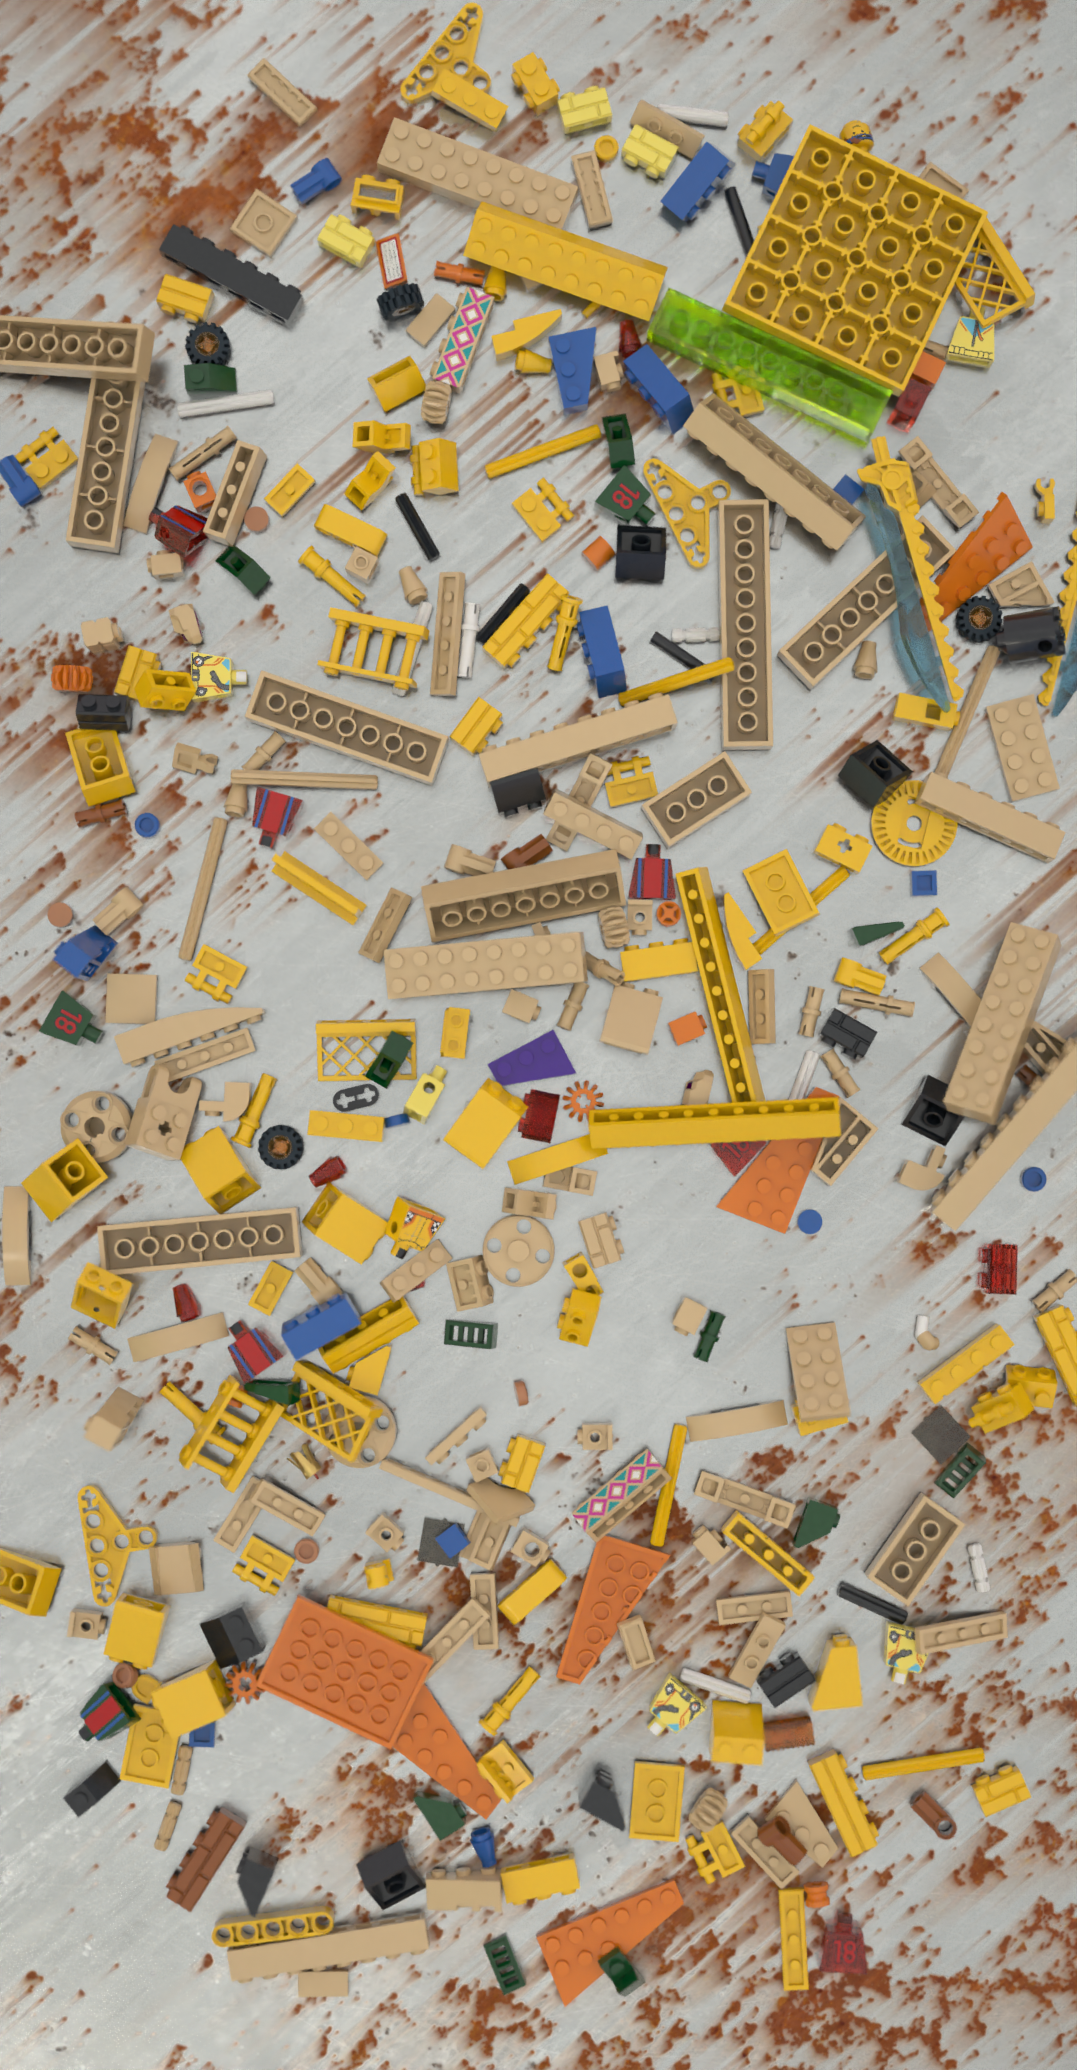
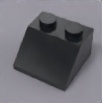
M617 525L615 577L652 581L664 580L666 527Z
M876 740L851 754L838 776L847 786L856 791L866 803L874 808L886 801L913 771L881 742Z
M538 768L490 782L498 814H504L505 818L519 814L518 810L526 807L528 811L543 807L542 803L546 802Z
M927 1075L918 1089L901 1125L946 1146L965 1116L947 1110L943 1101L949 1085Z
M245 1602L199 1624L220 1669L262 1653L266 1647Z
M592 1770L578 1796L579 1808L624 1832L626 1828L624 1813L615 1783L611 1781L612 1777L603 1771L596 1773Z
M401 1841L388 1845L385 1849L374 1855L367 1856L356 1864L364 1888L382 1910L426 1888V1883L412 1856Z
M251 1847L249 1854L243 1853L235 1873L240 1874L237 1884L251 1916L256 1917L279 1858Z

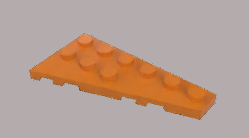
M1003 492L996 498L999 501L991 512L987 510L983 515L984 521L978 529L970 532L948 561L950 565L943 575L939 574L934 580L939 587V593L934 600L944 607L943 616L941 615L939 618L940 622L1033 548L1008 496ZM922 597L905 618L914 636L918 639L931 630Z
M605 1535L596 1543L557 1670V1678L581 1684L602 1651L617 1632L618 1627L616 1623L626 1620L643 1596L645 1590L657 1576L659 1570L671 1556L670 1554L609 1535Z
M674 1878L536 1935L564 2007L605 1973L598 1963L599 1959L617 1946L626 1955L684 1904Z

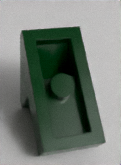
M618 1946L598 1960L600 1967L613 1982L617 1993L621 1996H628L646 1983L645 1979Z

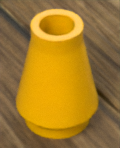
M491 266L483 292L494 296L495 301H502L507 294L505 270Z
M524 349V351L518 350L515 370H520V373H550L552 359L528 349Z

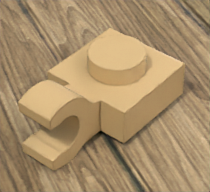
M178 742L174 750L172 767L194 774L197 769L203 770L206 773H213L214 766L217 765L218 756L214 754L200 755L201 749Z

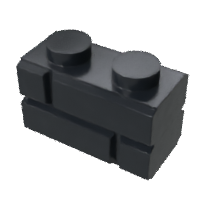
M78 695L76 718L80 729L129 731L132 709L129 704L128 695Z
M833 1008L818 1034L823 1037L821 1040L823 1043L833 1048L835 1045L844 1049L843 1054L856 1060L857 1056L860 1058L865 1056L877 1035V1031Z
M792 1652L786 1654L779 1660L781 1664L773 1669L769 1666L759 1673L760 1678L757 1679V1682L774 1708L816 1681L798 1652L794 1655Z

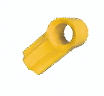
M842 957L833 981L847 987H857L879 996L887 975L862 967V964Z

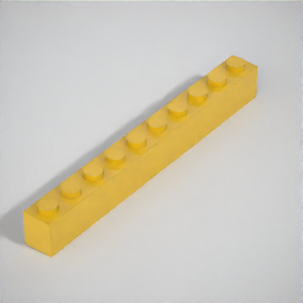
M697 867L676 873L732 1103L765 1101L708 867Z
M839 1097L589 1110L591 1149L841 1136Z

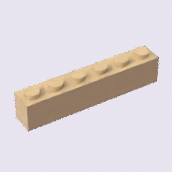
M935 771L925 776L915 804L1046 863L1056 858L1066 833L1060 830L1057 824L1052 822L1044 823L1030 812L1022 813L1015 810V806L1008 802L1000 803L993 800V797L988 793L975 792L966 783H955L949 780L948 776L944 773Z

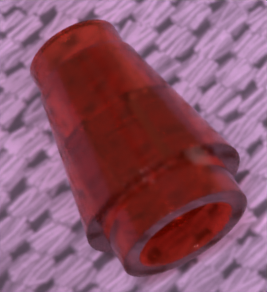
M624 320L619 323V353L625 359L643 347L633 320Z
M330 1156L309 1175V1179L317 1188L343 1178V1174L347 1173V1168L339 1156Z
M181 1284L172 1288L176 1317H179L181 1322L199 1317L198 1310L200 1308L187 1284Z

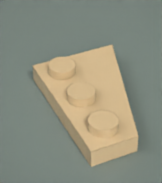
M795 1780L768 1812L765 1820L768 1822L779 1815L784 1817L789 1823L790 1833L808 1850L807 1855L823 1868L838 1850V1846L800 1784Z

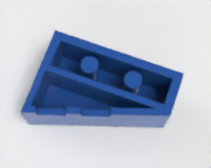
M706 142L660 202L682 221L693 220L700 211L699 206L714 194L716 187L729 175L736 163L715 145Z
M596 327L548 337V346L563 415L588 411Z
M646 344L623 361L626 368L624 375L631 384L635 383L641 397L649 402L656 415L673 435L683 428V425L694 411L691 398L685 388Z
M608 605L579 612L580 622L576 625L579 637H584L585 643L581 644L584 658L589 657L590 665H587L590 680L594 679L598 699L627 691L625 669Z
M94 925L68 939L66 943L62 941L54 951L56 956L53 960L76 978L88 982L118 942L109 935H105Z
M338 1293L327 1299L325 1303L314 1306L305 1313L282 1323L281 1337L297 1361L360 1325L361 1317L347 1293L342 1295Z

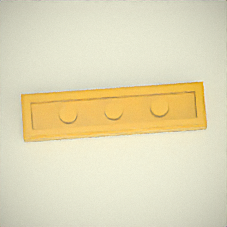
M803 1887L778 1888L783 1990H809Z

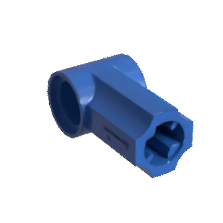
M324 158L317 162L309 173L292 183L290 187L298 201L304 204L322 191L328 192L337 187L342 182V178L330 159Z
M13 454L0 460V474L9 485L10 492L21 507L42 494L29 475L27 476Z

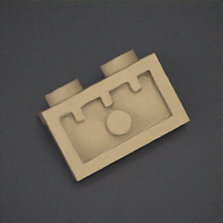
M483 1255L446 1263L457 1312L493 1303V1288L489 1284L488 1269Z

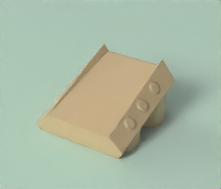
M189 1541L165 1543L149 1547L154 1595L204 1591V1580L200 1562L202 1555L198 1543Z

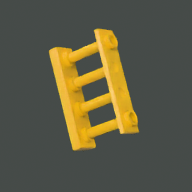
M330 607L328 617L335 622L334 625L337 627L329 661L318 660L317 663L324 670L323 673L332 676H338V673L392 683L395 688L408 691L409 687L417 688V683L409 678L416 644L420 642V639L428 640L430 631L425 626ZM349 625L357 626L360 631L352 667L338 664L346 628L348 629ZM373 630L382 631L383 640L376 670L362 669L369 634ZM396 634L405 636V640H407L399 676L385 674L393 638H396Z
M229 1375L227 1380L222 1381L220 1384L218 1395L188 1445H184L181 1449L179 1462L187 1470L195 1462L220 1475V1483L226 1490L234 1493L285 1407L271 1399L263 1403L237 1389L240 1383L236 1378ZM231 1398L259 1411V1416L255 1423L250 1424L225 1411ZM220 1419L245 1432L246 1438L243 1443L236 1445L211 1432L217 1421ZM206 1440L234 1454V1458L229 1466L224 1467L199 1454Z

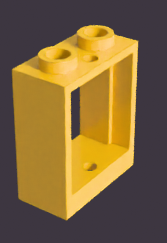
M87 1262L76 1281L71 1308L115 1329L127 1308L133 1283ZM94 1308H98L99 1311L95 1312Z

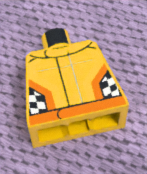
M397 1196L385 1230L386 1235L395 1241L390 1253L400 1259H404L409 1247L423 1251L445 1218L431 1208Z

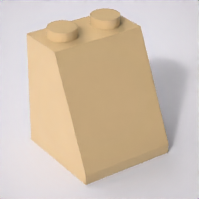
M622 982L621 985L614 986L599 1042L648 1055L663 997L658 996V991L645 988L644 992L634 990L635 985Z

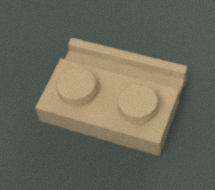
M477 1511L466 1536L471 1543L462 1549L458 1556L464 1557L485 1569L493 1570L511 1525L505 1522L496 1525L488 1515Z

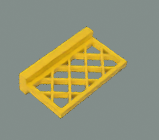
M987 217L977 235L979 240L978 247H972L970 252L976 253L973 263L964 262L963 265L964 268L971 269L969 278L957 277L955 282L956 288L982 329L1022 307L1025 309L1034 305L1035 292ZM979 254L990 257V267L976 264ZM974 270L988 273L985 283L971 280ZM991 274L1002 276L1004 279L1002 287L988 284ZM969 286L983 288L981 299L970 297L968 294ZM986 290L1000 292L998 303L984 300ZM1003 293L1013 295L1017 302L1011 306L1001 304ZM982 305L996 308L994 315L984 319L980 313Z
M286 851L283 852L281 857L275 853L271 859L275 863L271 871L272 873L351 925H355L367 907L366 904Z
M416 1019L317 1020L318 1081L370 1080L365 1077L366 1074L364 1073L366 1070H369L375 1058L367 1065L357 1055L365 1046L377 1055L379 1052L369 1042L375 1036H382L386 1040L391 1031L403 1036H411V1042H413L410 1048L411 1059L408 1056L405 1058L411 1064V1074H401L397 1071L392 1080L417 1079ZM362 1036L371 1037L366 1041ZM322 1037H333L339 1045L329 1053L322 1047ZM338 1037L346 1038L343 1041H341ZM350 1037H358L364 1043L355 1053L344 1044ZM341 1046L352 1055L343 1066L332 1056ZM354 1058L364 1067L358 1075H352L345 1068ZM329 1059L340 1068L334 1075H323V1065ZM341 1071H343V1072L346 1073L347 1075H338V1074H339Z
M296 1361L292 1368L295 1374L291 1381L299 1383L303 1379L306 1381L308 1392L301 1394L300 1401L296 1403L298 1414L292 1416L287 1413L286 1410L289 1405L282 1404L285 1409L281 1417L349 1462H355L375 1418H380L384 1409L310 1361ZM323 1392L327 1404L318 1407L315 1393ZM310 1396L313 1409L304 1412L301 1398ZM334 1405H343L346 1416L337 1419ZM328 1408L331 1421L323 1424L319 1410ZM314 1413L317 1426L310 1428L307 1425L305 1415ZM356 1416L365 1419L362 1429L356 1431L353 1417ZM347 1420L350 1433L341 1436L338 1423ZM333 1426L334 1439L329 1440L326 1438L324 1427ZM349 1437L352 1438L353 1448L350 1453L345 1450L343 1439Z

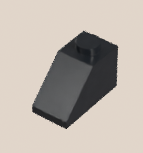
M105 1761L71 1788L63 1799L79 1818L122 1780L119 1779L120 1777L111 1765Z

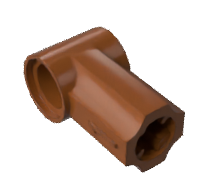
M539 834L521 848L517 847L501 858V861L508 870L534 865L548 856L553 850L545 837Z
M926 1791L921 1793L910 1807L935 1831L939 1838L943 1840L953 1838L957 1831L953 1817ZM949 1821L951 1823L950 1829L945 1832L938 1829L940 1822Z
M776 1816L759 1826L757 1835L761 1843L767 1847L773 1846L790 1865H797L806 1856L808 1850L790 1833L789 1823L784 1817Z

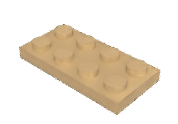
M1034 694L985 707L1010 801L1014 802L1060 789Z
M835 1322L786 1328L800 1422L850 1417L851 1412Z

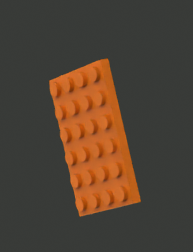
M298 1594L255 1686L391 1750L432 1666L434 1658Z

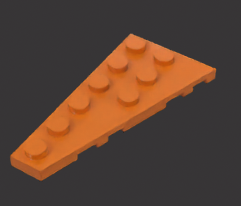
M815 1087L806 1099L839 1097V1095ZM823 1137L771 1140L716 1207L785 1234Z
M424 1683L392 1747L480 1816L487 1819L501 1799L495 1794L493 1785L489 1780L484 1779L478 1772L475 1757L469 1751L463 1739Z

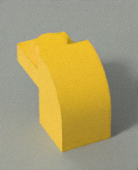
M374 420L354 422L352 447L372 453L379 451L383 454L395 453L397 450H409L411 425L407 423L385 425Z
M377 451L371 456L365 469L351 480L344 495L360 510H363L389 485L393 479L391 475L396 467Z

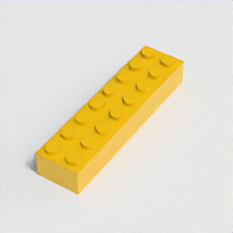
M483 201L476 210L463 254L465 257L646 321H650L668 268Z

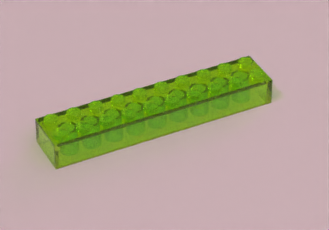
M668 288L647 333L646 341L726 378L732 379L739 384L747 386L869 443L893 392L889 388L672 288Z

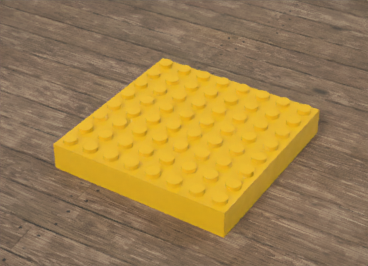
M809 124L721 311L899 397L905 390L988 211Z

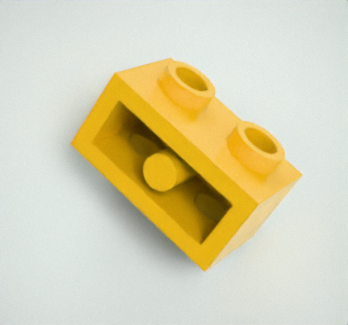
M534 52L512 64L511 78L517 88L520 87L523 91V98L529 109L533 108L538 116L557 105L560 89L553 78L549 79L547 76V67L541 57L537 59Z
M145 669L134 687L140 707L184 711L196 693L191 675L186 672Z
M572 1289L570 1298L565 1297L562 1312H565V1315L560 1314L557 1328L561 1329L560 1340L588 1347L602 1296Z

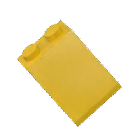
M488 1078L443 1140L484 1169L525 1113L528 1106L520 1098L511 1095L503 1089L501 1084Z
M219 1126L206 1131L204 1136L184 1146L180 1158L203 1198L219 1214H223L261 1189V1186L239 1152Z
M77 1138L43 1162L21 1184L47 1218L53 1222L105 1181L108 1176Z
M331 1182L327 1183L301 1222L315 1236L361 1265L364 1260L371 1256L373 1247L378 1239L383 1238L386 1234L385 1230L388 1224L383 1217Z
M122 1593L115 1603L104 1655L109 1656V1660L123 1663L124 1660L132 1662L133 1666L139 1669L146 1670L147 1667L152 1668L156 1661L171 1606Z
M847 1634L833 1635L832 1639L826 1640L814 1676L816 1681L812 1683L808 1694V1702L812 1711L863 1706L857 1646L851 1637L847 1638Z
M216 1659L157 1687L152 1692V1704L157 1711H160L163 1718L161 1721L162 1727L167 1734L169 1733L171 1739L225 1717L236 1705L233 1696H228L230 1689L224 1685L226 1680Z
M712 1699L708 1747L711 1761L762 1766L764 1748L762 1703L749 1702L746 1704L740 1701Z

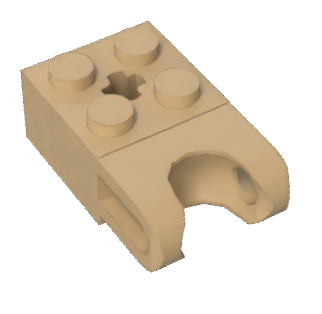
M155 1064L150 1068L141 1098H138L124 1145L168 1161L180 1160L202 1082L198 1078L188 1077L182 1081L178 1091L173 1092L168 1085V1068Z

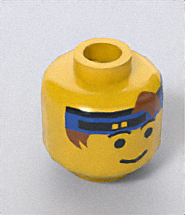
M854 120L843 126L839 139L868 153L873 149L874 140L866 123Z

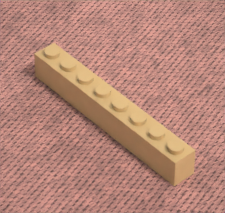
M420 1913L335 1927L324 1935L231 1946L227 1949V1958L231 1982L248 1983L256 1977L272 1979L281 1973L297 1975L305 1969L312 1968V1971H321L326 1969L327 1966L337 1964V1967H346L354 1961L361 1960L362 1963H370L378 1957L386 1956V1959H394L400 1957L402 1953L408 1952L411 1955H419L424 1953L426 1949H429L430 1939L426 1914Z

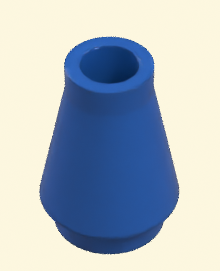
M488 1827L474 1830L471 1833L470 1842L482 1866L491 1867L495 1865L497 1861L495 1858L494 1833Z

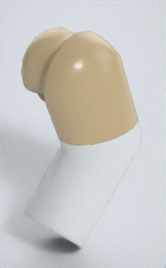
M917 1315L916 1340L924 1349L928 1351L936 1350L939 1347V1339L928 1331L930 1317Z

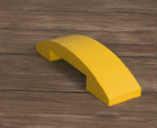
M590 1134L507 1161L516 1185L606 1155L608 1151L607 1148L591 1149Z

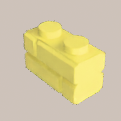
M591 86L586 88L584 93L577 95L574 92L565 93L561 96V99L557 100V108L564 134L612 122V111L605 87Z
M635 124L622 148L621 156L624 157L623 160L628 165L633 167L639 165L646 169L645 172L649 176L656 179L658 177L664 179L678 155L679 147Z
M332 214L329 216L317 238L319 246L359 268L363 267L375 246V239L372 237L373 233L363 226H360L359 229L352 226L351 221L340 214L338 217Z

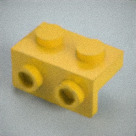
M1006 1365L1005 1384L1010 1383L1012 1386L1021 1383L1033 1406L1053 1408L1057 1389L1055 1370L1045 1367L1034 1368L1023 1365Z
M504 1739L484 1753L476 1764L480 1775L484 1779L489 1780L493 1785L495 1794L500 1799H504L506 1803H509L514 1795L534 1780L532 1774Z

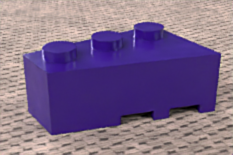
M554 1030L488 1064L494 1078L502 1086L577 1074Z

